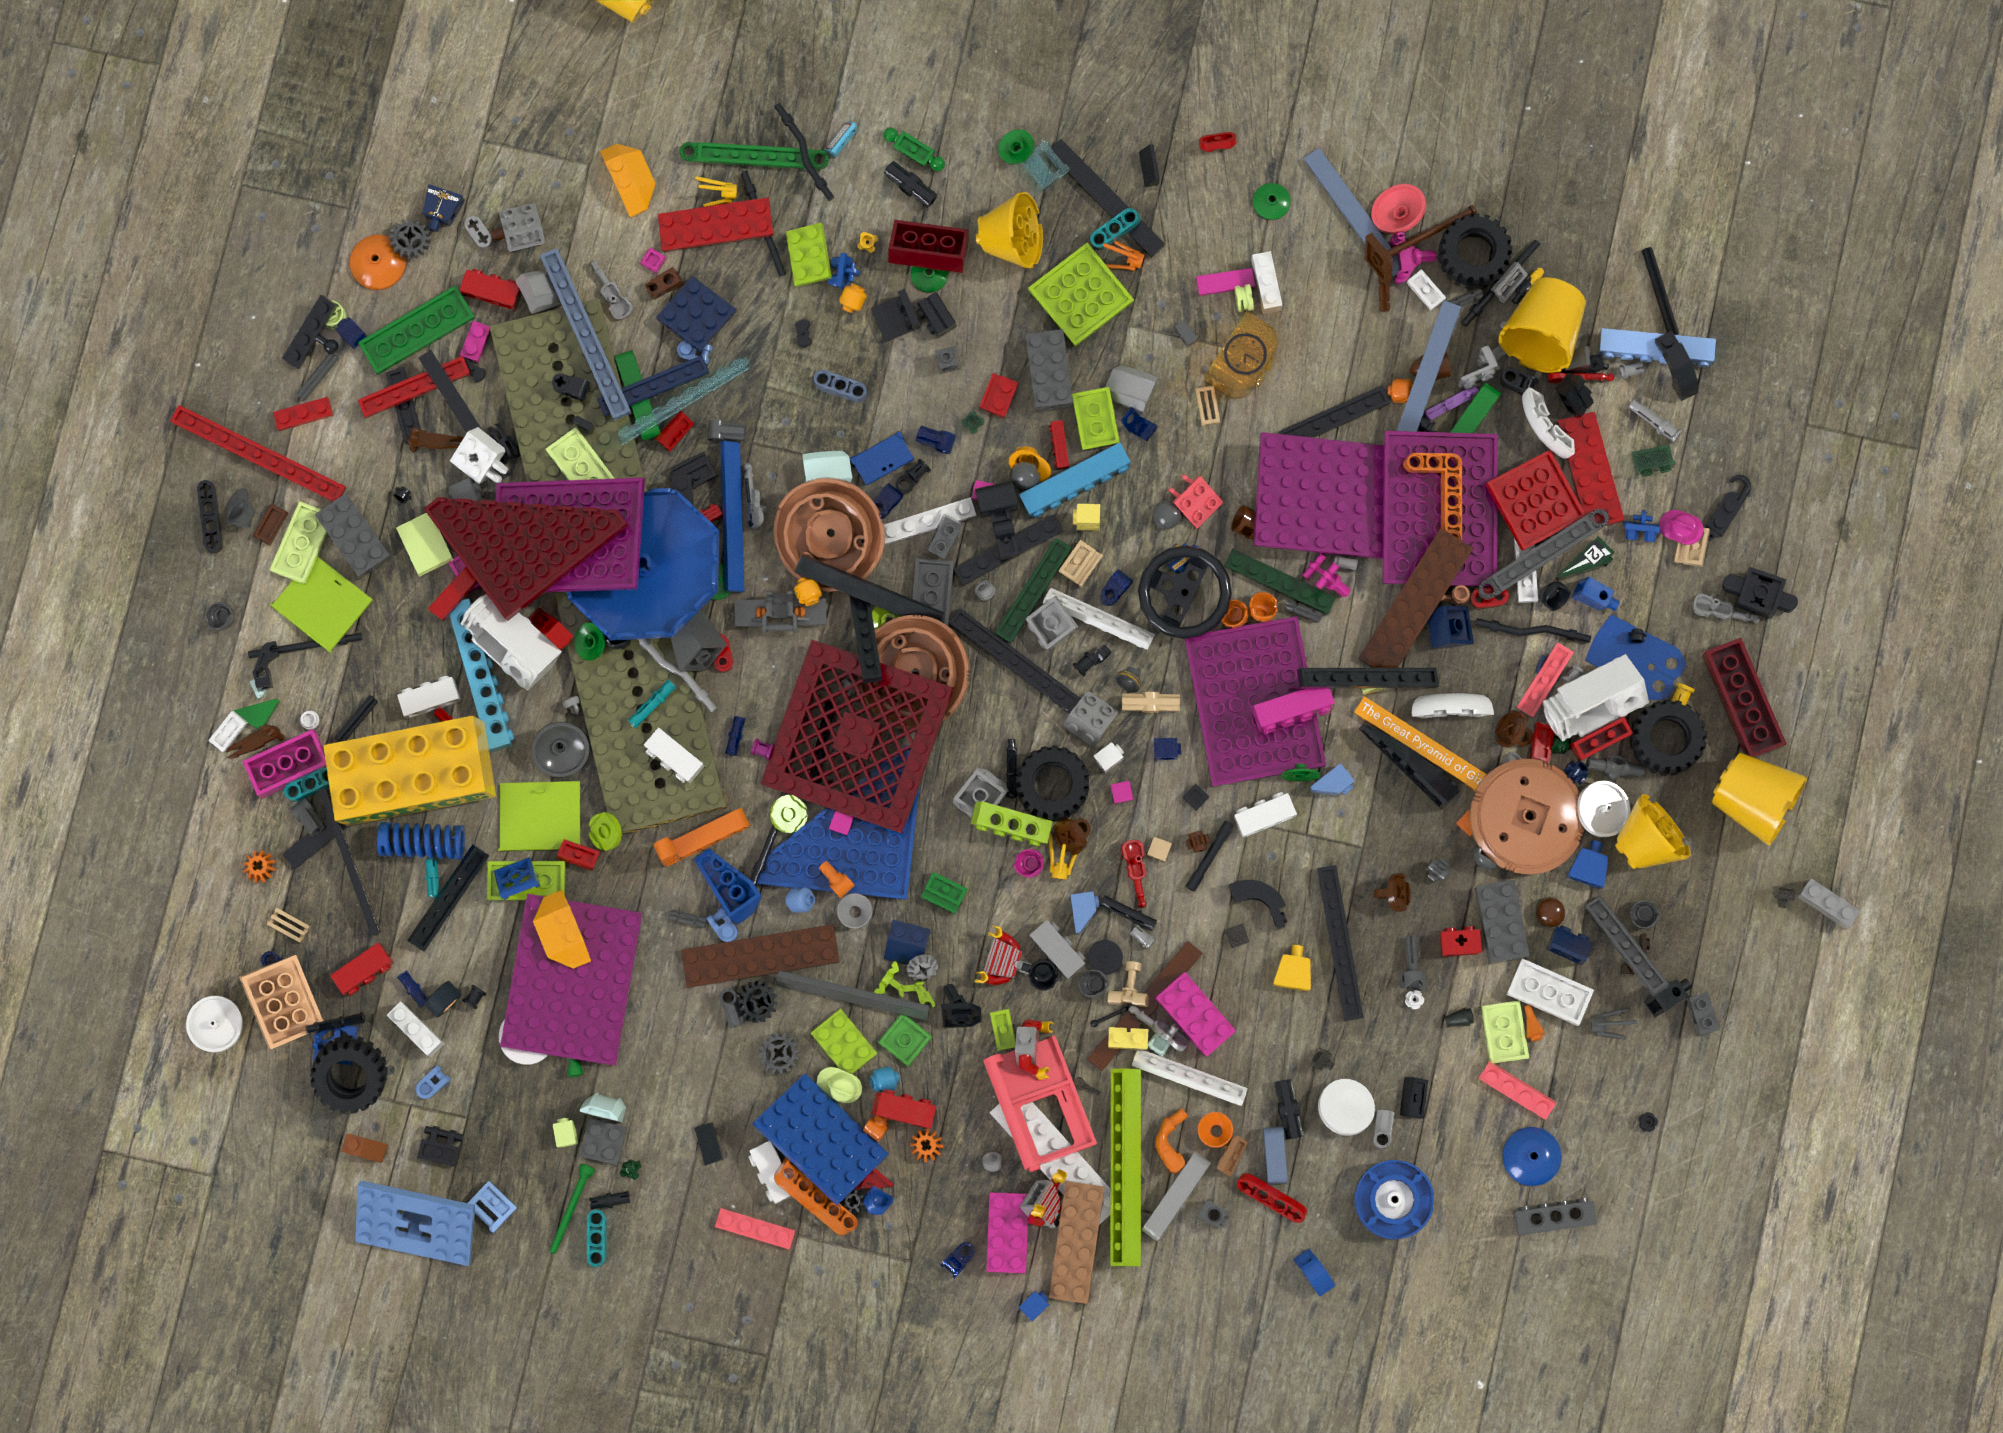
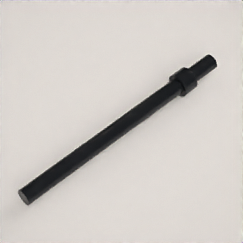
M748 171L742 172L741 177L745 185L746 195L749 196L750 200L758 199L756 187L752 184ZM772 236L764 237L779 277L785 276L786 272Z
M1534 240L1515 262L1522 266L1540 246V243ZM1490 289L1477 304H1474L1469 309L1470 312L1461 323L1467 327L1475 317H1478L1483 312L1482 309L1495 296V293Z
M362 633L345 634L337 644L341 646L347 645L348 642L363 640ZM313 640L272 647L271 652L278 651L281 654L322 646ZM262 649L248 651L249 659L259 657Z
M773 824L759 859L753 866L754 871L750 880L753 881L755 886L761 873L765 870V862L778 832Z

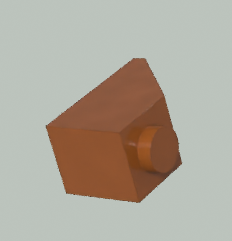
M346 1133L341 1152L383 1163L388 1144Z

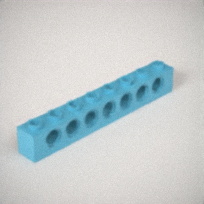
M465 599L450 613V618L478 717L485 722L489 751L494 752L513 746L512 740H514L512 730H508L506 724L509 722L507 712L502 710L501 704H504L502 694L498 693L496 689L499 683L496 675H492L491 668H494L491 657H487V654L474 642L467 643L468 636L472 634L461 625L465 612L473 603L470 599ZM481 653V658L478 661H472L473 654ZM480 671H486V676L483 679H478L477 674ZM485 689H491L489 697L482 696ZM490 707H496L497 711L494 715L490 716L487 714ZM495 725H501V731L497 734H494L493 727Z

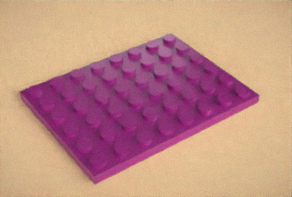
M1384 431L1382 584L1405 585L1441 528V473L1408 472L1403 466L1404 459L1412 453H1452L1460 456L1462 460V541L1474 549L1450 586L1479 587L1481 582L1497 572L1498 507L1485 484L1498 477V434ZM1410 458V465L1417 467L1416 459ZM1430 458L1428 463L1431 467L1435 468L1436 461ZM1448 459V466L1454 468V460ZM1448 478V485L1454 487V479ZM1448 497V504L1454 506V498ZM1452 516L1448 517L1450 525H1455V519Z
M1260 433L1253 546L1383 560L1384 445Z
M643 477L497 483L495 499L497 502H518L529 505L546 504L548 506L560 505L572 506L573 508L588 507L600 510L616 509L629 525L546 592L638 589L645 487Z
M1298 616L1207 632L1200 637L1184 639L1212 787L1281 775L1282 772L1295 768V764H1306V768L1310 769L1326 767L1317 714L1312 716V719L1309 721L1301 722V720L1294 722L1293 726L1287 728L1280 726L1275 728L1276 731L1265 734L1264 732L1259 733L1252 713L1253 706L1306 689L1299 688L1297 669L1307 668Z
M527 894L500 1047L616 1066L642 913L567 900L591 959V962L572 969L547 957L533 923L545 896Z

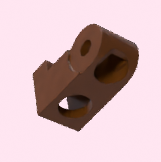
M671 267L645 284L653 300L660 298L675 288L684 286L674 267Z

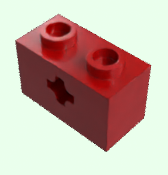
M1475 926L1463 927L1461 931H1456V928H1444V932L1439 933L1441 957L1482 953L1480 929L1475 930ZM1459 936H1461L1462 940H1465L1462 946L1456 942Z

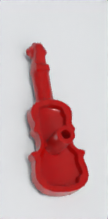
M1549 373L1547 375V382L1559 383L1563 381L1562 379L1568 373ZM1572 373L1575 376L1580 375L1586 382L1587 380H1599L1600 382L1603 380L1608 382L1614 380L1612 373L1608 375L1604 373Z
M1129 840L1121 845L1122 859L1127 861L1128 877L1134 880L1136 897L1139 900L1138 906L1145 908L1147 903L1144 900L1145 894L1141 879L1147 873L1145 864L1142 862V857L1146 854L1144 853V846L1141 841Z

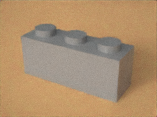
M1812 878L1806 881L1796 896L1844 929L1849 928L1860 913V910Z
M1046 920L1029 936L1065 978L1069 980L1085 966L1084 960L1086 958L1079 950L1075 952L1071 948L1072 942L1066 936L1062 937L1058 933L1060 929L1053 921L1049 923Z

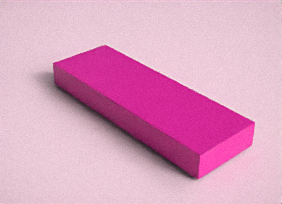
M1252 268L1196 276L1199 296L1234 291L1235 286L1244 287L1247 284H1250L1251 288H1255Z

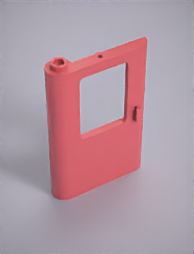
M1055 1035L1038 1042L1037 1066L1050 1069L1049 1072H1046V1075L1049 1076L1047 1079L1038 1080L1036 1074L1033 1075L1017 1066L1015 1050L1003 1055L996 1054L983 1060L1025 1170L1030 1172L1041 1169L1040 1165L1088 1149L1097 1144ZM1055 1095L1074 1144L1040 1156L1023 1116L1021 1106Z

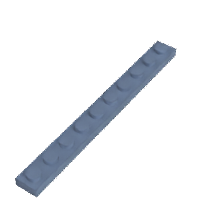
M555 248L540 255L614 421L631 414V410L558 249Z

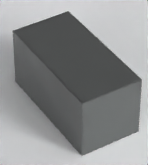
M1185 320L1174 326V330L1187 347L1197 342L1198 338Z

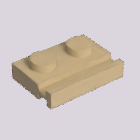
M1704 528L1703 536L1694 544L1686 545L1678 542L1674 562L1703 567L1710 529Z
M1080 540L1059 569V573L1082 587L1103 558V555Z

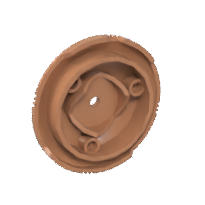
M822 477L804 482L791 490L778 507L774 521L775 546H777L776 549L780 553L779 557L789 572L798 580L805 577L795 573L802 554L866 579L878 565L884 550L885 529L884 523L880 519V512L866 492L848 481L832 477ZM828 529H833L835 531V535L833 537H830L828 535ZM817 582L821 591H839Z
M917 615L898 617L875 630L880 663L912 673L913 669H918L920 672L919 676L954 688L943 721L950 717L963 701L969 685L968 679H970L968 677L970 675L968 673L970 671L968 654L957 634L941 621L927 616L921 617V615L918 617ZM857 676V681L862 679V677ZM872 682V685L875 688L881 685V683ZM867 683L858 686L862 694L870 690ZM888 686L891 694L899 690ZM885 688L876 691L879 700L888 696ZM906 692L909 700L916 697V695ZM873 694L864 698L867 706L876 702ZM902 694L894 697V700H898L897 706L906 702ZM890 700L882 703L885 712L893 708ZM920 700L911 704L914 712L923 708ZM878 706L870 709L876 716L881 714ZM908 706L899 710L902 718L911 714ZM896 712L887 716L890 724L899 720ZM923 713L917 716L919 722L922 719ZM913 718L905 722L908 730L917 726ZM901 724L896 726L897 728L903 729Z
M1517 759L1504 763L1490 771L1477 786V793H1475L1476 796L1473 797L1474 800L1470 803L1469 810L1471 832L1478 846L1482 847V852L1499 867H1505L1506 870L1509 869V871L1518 874L1532 875L1544 873L1564 863L1578 847L1579 840H1581L1580 837L1583 836L1581 833L1584 832V827L1578 818L1577 800L1580 793L1573 781L1567 778V775L1554 765L1550 766L1546 762L1543 763L1541 760ZM1527 812L1533 813L1532 820L1526 819L1525 814Z

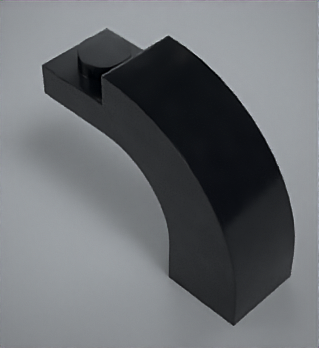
M1672 331L1656 338L1655 344L1667 362L1672 375V387L1680 400L1683 401L1698 394L1696 373L1683 344L1678 342Z
M1241 880L1229 884L1228 887L1234 904L1246 900H1258L1264 903L1270 910L1276 930L1285 928L1284 923H1287L1286 916L1279 909L1285 908L1286 904L1273 887L1257 880Z

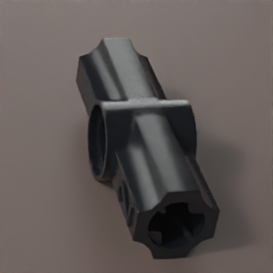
M895 161L886 167L884 175L896 183L899 189L907 196L914 197L927 208L935 202L938 195L923 184V181L913 172L909 173Z
M1291 1079L1275 1082L1278 1097L1277 1105L1280 1119L1283 1121L1286 1140L1303 1137L1299 1119L1300 1111L1298 1101L1295 1099Z

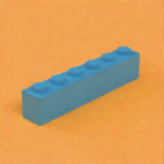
M1118 443L1019 494V499L1029 518L1033 516L1038 518L1045 513V510L1049 508L1055 509L1062 505V501L1075 499L1081 491L1085 490V492H1088L1096 487L1095 484L1111 480L1112 475L1125 473L1129 470L1128 467L1131 466V461L1121 443Z

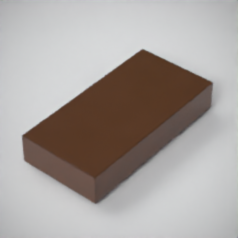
M270 504L253 537L271 546L289 513Z

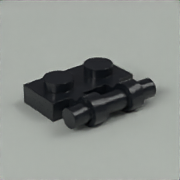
M425 1126L424 1133L431 1136L430 1140H421L417 1158L456 1167L461 1148L453 1145L454 1141L462 1142L464 1134L457 1133L455 1130H442L438 1126ZM442 1137L448 1139L447 1144L436 1142L437 1138Z

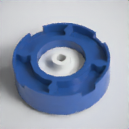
M1388 1160L1372 1166L1361 1176L1355 1188L1354 1207L1360 1222L1368 1231L1381 1238L1395 1240L1410 1237L1427 1224L1433 1212L1434 1192L1429 1179L1418 1167L1406 1161ZM1392 1196L1397 1198L1396 1203L1391 1201Z

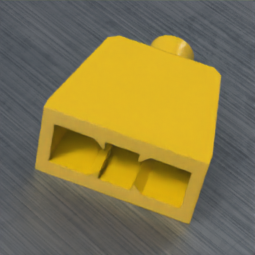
M1292 945L1291 955H1282L1273 986L1310 991V959L1302 957L1304 946Z

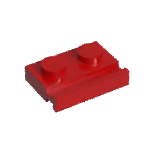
M993 373L979 409L1005 418L1019 382Z

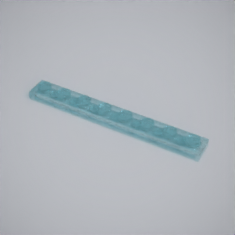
M747 357L734 360L731 366L726 369L724 367L719 369L711 378H704L699 382L698 386L687 388L683 395L678 398L677 396L671 398L665 406L654 408L650 415L639 417L635 424L630 427L629 425L624 426L619 430L618 441L621 445L627 443L749 369V360Z

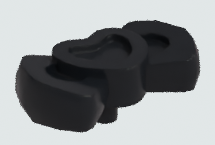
M805 319L799 320L795 324L798 333L797 345L806 348L813 342L809 337L810 333L808 331L811 323Z
M465 359L471 374L469 376H473L475 382H481L486 375L485 369L476 366L469 359Z

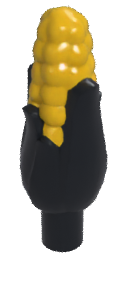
M1537 268L1531 275L1528 274L1526 279L1518 286L1516 295L1511 300L1515 305H1518L1534 281L1543 276V268Z

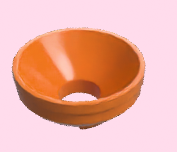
M1211 1112L1200 1120L1198 1135L1205 1145L1219 1148L1231 1140L1233 1125L1225 1114ZM1220 1126L1222 1134L1219 1137L1212 1136V1127Z

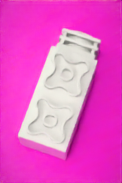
M487 594L479 597L467 609L461 625L473 635L471 640L502 667L506 674L514 678L520 687L525 688L527 691L552 669L562 652L535 628L528 618L520 613L507 621Z
M1626 654L1557 688L1558 694L1543 701L1545 717L1553 732L1560 737L1562 742L1576 734L1583 737L1649 703L1645 681Z

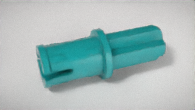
M426 859L425 880H427L428 897L435 898L439 894L438 879H440V876H438L437 859Z

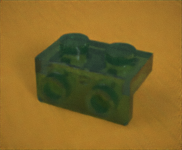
M1670 445L1633 451L1631 453L1635 474H1641L1642 477L1653 475V472L1660 471V473L1672 471L1671 468H1674L1676 465L1675 460L1673 461Z

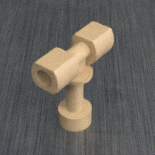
M1134 961L1126 962L1125 970L1129 971L1127 986L1122 988V991L1109 990L1108 1002L1110 1004L1124 1005L1125 1002L1132 1003V1005L1137 1007H1148L1149 996L1137 993L1138 990L1134 989L1136 973L1141 972V963Z

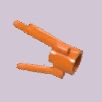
M1115 241L1114 244L1125 250L1106 243L1103 244L1104 247L1128 256L1126 263L1130 264L1106 265L1109 269H1129L1135 271V268H1141L1145 254H1141L1140 251H1136L1118 241Z

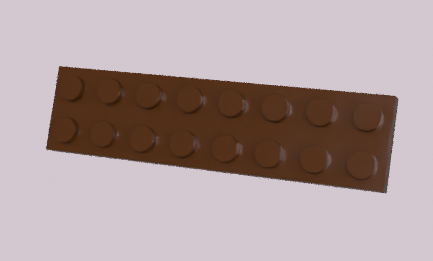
M1440 528L1362 651L1359 659L1374 668H1398L1474 548L1443 528Z
M834 924L681 950L687 988L776 974L779 971L788 972L840 963Z

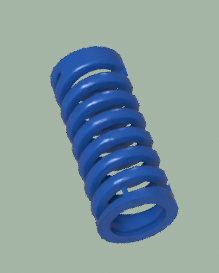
M381 822L379 825L377 836L379 856L387 855L393 857L396 854L398 857H404L406 854L409 858H413L415 855L419 858H424L426 855L428 858H434L437 855L439 859H444L446 856L449 859L462 860L465 849V829L463 825H453V831H455V837L452 836V840H455L453 850L451 848V825L445 826L442 849L440 843L441 825L436 824L434 827L432 849L430 844V824H425L422 849L420 846L421 826L419 823L414 825L412 848L410 846L411 827L409 823L404 824L402 847H400L399 841L400 824L394 823L391 848L389 834L393 823Z

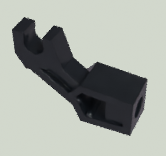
M276 641L265 643L261 647L262 650L252 671L256 688L259 691L273 688L271 671L268 665L272 660L280 656L278 651L271 652L272 647H277ZM265 670L266 677L258 678V674Z

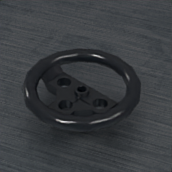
M1186 545L1168 548L1152 558L1142 572L1138 596L1140 608L1153 627L1164 635L1187 639L1200 637L1218 626L1228 612L1232 591L1229 575L1220 560L1205 549ZM1190 558L1185 571L1170 576L1159 570L1162 565L1172 559ZM1207 567H1210L1219 582L1220 597L1217 608L1202 623L1196 626L1180 627L1206 573ZM1190 571H1196L1199 574L1196 581L1188 579L1187 576ZM1165 580L1173 582L1171 590H1164L1162 588V583ZM1150 588L1165 596L1168 607L1162 618L1158 616L1151 604ZM1188 590L1189 594L1187 596H1183L1181 592ZM1175 605H1179L1183 609L1179 616H1175L1171 612L1172 607Z

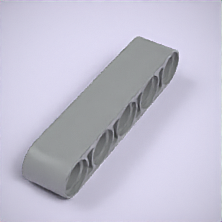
M1196 1151L1194 1152L1142 1228V1232L1155 1241L1159 1240L1211 1164L1209 1160Z

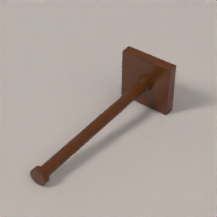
M1470 205L1467 210L1389 250H1386L1377 238L1370 233L1365 236V261L1386 285L1392 282V256L1446 229L1455 219H1462L1463 215L1469 214V217L1473 216L1474 213H1477V210L1473 205Z

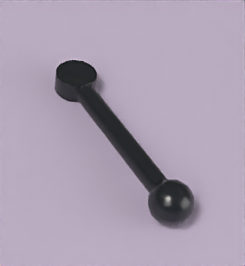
M1126 1006L1099 1020H1092L1091 1026L1097 1027L1099 1023L1128 1011V1007Z

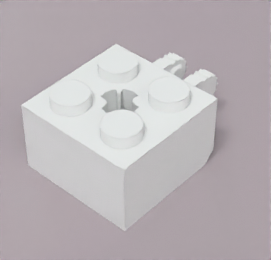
M479 427L467 432L450 459V462L478 484L487 481L488 478L496 483H500L502 477L494 469L502 474H506L508 468L500 462L505 453V448Z

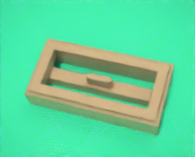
M1214 385L1195 388L1201 426L1213 425L1214 423L1219 424L1220 416ZM1209 390L1211 391L1216 419H1212L1207 394ZM1200 392H1203L1208 420L1204 418Z
M278 908L275 909L274 914H272L270 921L267 923L270 927L299 943H302L311 927ZM281 914L305 929L302 931L277 916ZM276 920L301 934V936L297 937L273 923Z

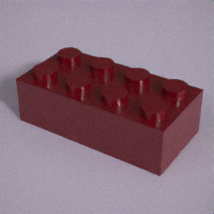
M894 220L888 248V263L963 273L969 242V229Z

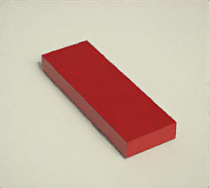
M466 566L428 607V610L442 621L450 615L478 583Z

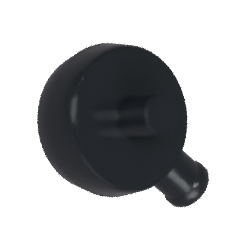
M1599 355L1590 356V366L1588 368L1590 372L1596 373L1601 369L1608 370L1609 364L1604 363Z

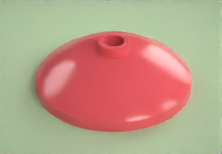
M1398 184L1386 189L1377 197L1372 206L1371 216L1375 226L1380 231L1388 234H1398L1399 232L1410 230L1424 216L1426 211L1425 196L1419 188L1410 184Z

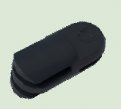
M495 424L502 436L500 440L492 426H490L489 431L493 438L505 448L510 460L513 461L514 457L507 447L508 443L512 446L517 457H520L521 454L510 436H505L500 425ZM503 454V456H502L501 459H502V461H503V463H504V465H505V464H507L508 462H507V460L505 459V456H504V454Z

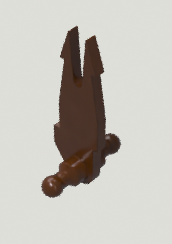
M413 427L412 433L408 436V443L411 452H416L417 446L430 449L458 448L460 443L453 442H462L464 437L427 433L426 430H419V428Z
M264 724L259 727L260 730L248 735L238 743H234L225 752L228 753L242 747V749L227 757L228 759L239 758L240 755L266 746L265 744L272 740L278 739L282 741L285 736L278 727Z

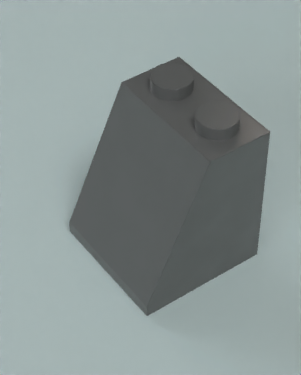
M699 611L674 637H671L680 672L706 671L727 646L704 611Z

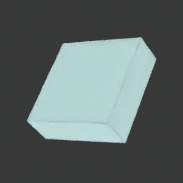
M1156 1033L1148 1043V1048L1161 1057L1170 1047L1169 1042Z

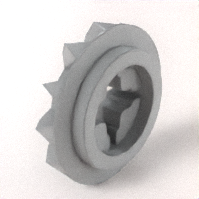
M918 955L911 959L907 965L908 975L914 981L921 980L923 982L924 979L930 980L932 975H936V970L938 969L937 961L929 955ZM920 966L926 968V971L920 970Z

